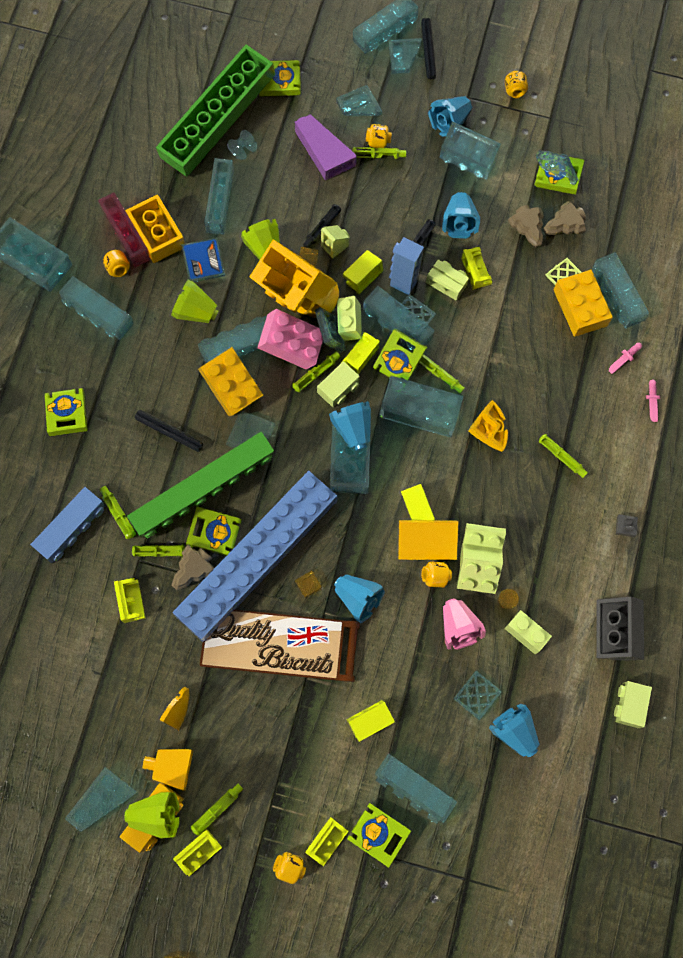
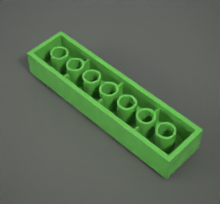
M245 45L156 146L159 157L188 177L275 76L273 63L248 45Z
M261 431L130 513L127 517L139 536L148 539L157 533L156 529L160 526L163 528L173 523L172 519L179 515L181 518L189 513L190 507L202 505L206 502V497L212 494L214 497L223 491L222 487L228 484L230 487L238 482L239 476L243 474L247 476L254 472L255 466L258 464L263 466L270 462L271 458H273L274 450Z

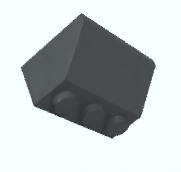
M634 597L597 600V659L644 660L643 600Z

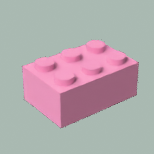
M275 309L267 314L257 348L307 370L316 365L323 337L320 328Z

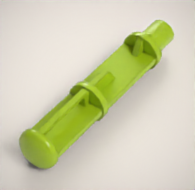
M353 147L352 149L355 155H371V157L357 156V158L394 156L395 159H398L399 157H406V150H399L398 148ZM356 149H371V151H369V150H356Z
M335 351L332 355H327L325 361L309 370L297 382L293 383L294 390L301 392L313 380H316L318 376L335 364V361L340 358L339 353Z
M423 355L419 362L421 365L432 372L433 375L449 384L451 389H455L460 394L463 392L465 387L459 384V380H456L443 370L440 365H437L427 356Z
M547 434L540 437L539 443L543 444L574 473H578L582 478L587 475L588 472L583 469L582 464H579L563 448L550 439Z
M103 486L99 489L103 495V501L106 503L125 538H133L136 532L113 493L109 492L106 486Z
M134 545L132 547V555L134 557H183L182 551L185 549V546Z
M239 783L233 789H229L191 826V830L195 835L199 836L238 798V794L243 790Z

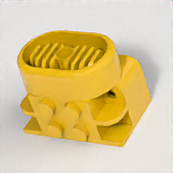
M274 239L249 276L266 289L265 294L273 299L276 297L277 303L283 307L287 305V308L294 313L299 312L309 317L317 318L316 311L325 317L337 305L339 298L337 282Z

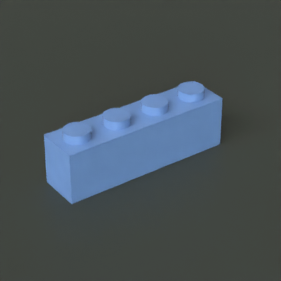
M403 237L400 243H396L392 252L394 253L391 260L393 263L390 268L392 271L389 275L391 287L410 295L418 280L423 246Z
M84 487L30 545L50 563L58 561L63 556V551L76 542L77 536L90 527V522L103 513L104 503Z

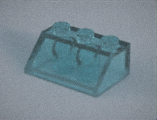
M452 122L442 145L440 158L447 163H452L462 170H467L477 177L487 180L496 163L501 144Z

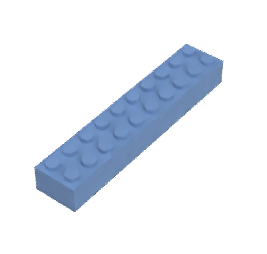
M308 471L172 613L204 642L337 502V495Z

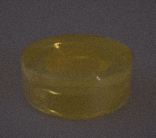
M512 589L503 590L498 597V602L504 609L514 608L519 601L518 594Z

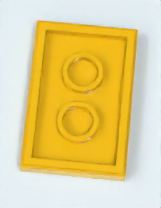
M399 520V560H457L458 521Z

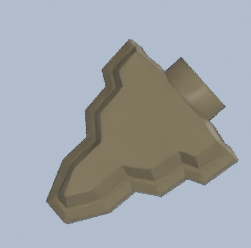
M568 201L561 205L560 210L555 213V218L550 220L543 230L546 235H557L561 232L566 234L583 233L586 231L584 223L586 220L585 212L581 207L575 208Z
M529 205L521 206L516 210V214L508 219L511 227L516 228L519 234L525 235L528 242L534 247L542 245L543 234L540 230L543 226L542 218L544 217L542 209L539 207L530 209Z
M187 545L182 551L183 557L179 561L180 569L174 575L172 587L176 590L187 587L192 581H200L213 571L214 567L210 564L212 557L202 548L196 551L190 545Z

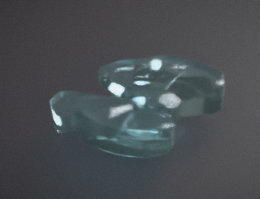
M242 130L240 137L237 140H229L227 146L229 151L236 156V159L244 160L247 156L243 148L246 147L251 152H255L257 142H254L250 132Z

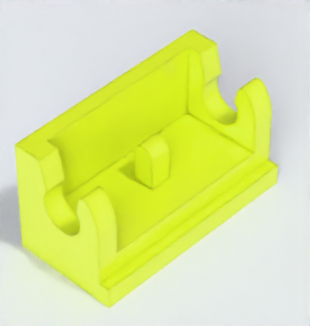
M480 247L463 250L461 259L472 289L492 285V278L484 264Z
M367 250L343 273V277L347 279L346 284L360 294L384 271L382 260Z
M364 333L362 339L357 342L343 361L359 374L379 349L380 341L368 333Z
M421 484L401 491L412 520H435Z
M134 578L114 581L121 621L128 623L146 619L139 581L134 580Z
M382 700L346 719L359 742L395 722L388 707Z
M330 817L305 853L324 866L349 831Z
M205 830L175 856L173 860L186 875L190 876L222 847L210 831Z

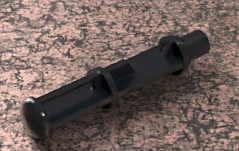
M333 204L327 214L307 236V240L303 244L306 249H309L312 244L316 243V239L321 234V229L330 226V223L341 212L339 205Z
M427 219L413 242L422 246L436 226L435 221Z

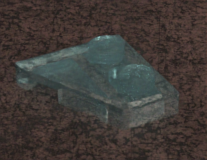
M421 38L389 40L388 47L392 74L409 73L421 46Z
M368 85L336 98V103L344 116L382 115V109Z
M541 150L537 152L535 156L542 169L553 173L559 178L562 175L568 177L572 185L577 183L578 177L568 155Z

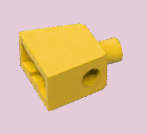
M160 749L157 751L156 758L145 756L142 768L153 770V780L180 790H186L193 750Z

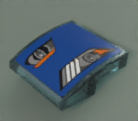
M217 238L181 245L190 281L198 282L225 276Z

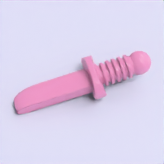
M636 343L628 351L624 349L622 351L623 355L610 366L609 372L613 374L628 360H634L632 356L642 348V344Z
M650 380L649 395H646V399H649L650 419L653 422H658L657 399H660V395H657L656 381Z

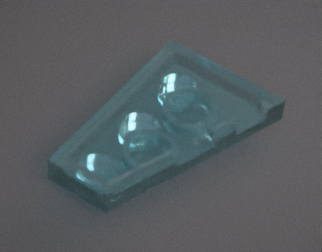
M104 767L66 816L65 820L80 832H83L138 792L107 767Z

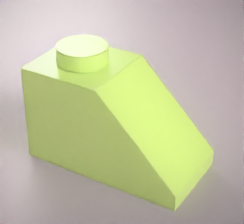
M338 225L327 226L321 229V247L332 258L349 247L350 236L346 230L341 229Z

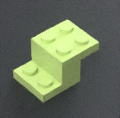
M466 524L460 553L457 589L496 594L503 565L502 548L506 529Z

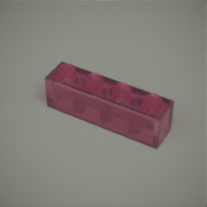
M113 192L99 199L98 202L105 218L133 266L137 267L151 260L147 247L116 194Z

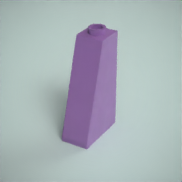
M312 115L301 117L295 121V132L325 181L356 166L357 156Z

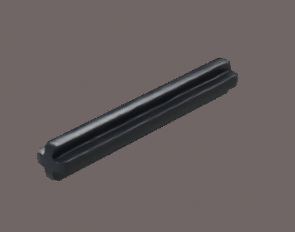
M423 18L421 26L427 79L430 80L436 78L430 18Z
M138 410L135 414L137 421L197 452H200L203 443L142 410Z

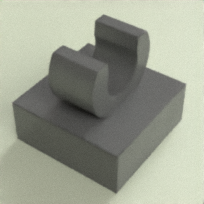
M619 514L616 521L615 535L637 536L638 517Z

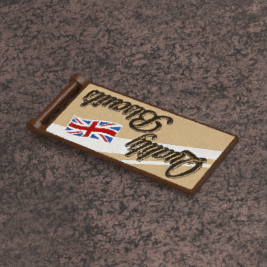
M233 610L202 643L200 666L353 683L355 682L353 673L360 622ZM344 627L350 628L346 673L341 675L339 673Z

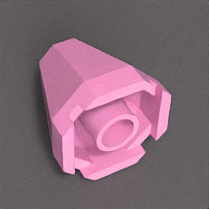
M450 599L445 603L446 605L443 606V619L447 649H451L453 646L455 650L475 644L477 642L476 638L479 636L481 639L485 637L486 630L483 623L462 600Z

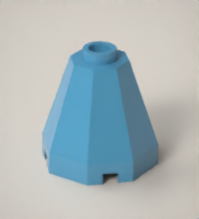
M466 96L436 100L431 103L430 107L432 108L429 110L428 116L432 127L435 130L438 128L441 131L439 134L442 137H451L458 132L472 110L471 101Z
M458 192L451 197L444 213L442 231L445 233L447 231L451 238L466 239L470 237L472 232L474 234L478 232L480 216L470 196L466 193Z
M368 401L341 408V412L333 411L329 414L332 424L350 448L355 447V450H360L367 447L366 443L370 442L371 408Z
M350 575L340 576L334 584L335 592L353 617L360 623L371 617L373 613L370 611L373 607L377 609L385 593L384 588L378 583Z
M519 704L517 705V710L514 711L513 708H510L493 721L495 726L490 725L489 729L497 738L519 755L531 757L537 753V748L540 744L531 712L526 705Z

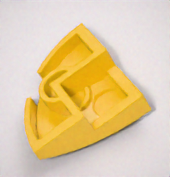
M492 400L480 413L468 432L483 443L501 452L506 447L508 430H504L503 421L505 417L499 406Z
M183 687L178 692L180 697L176 696L171 701L160 718L161 721L178 731L188 709L189 689L187 687Z

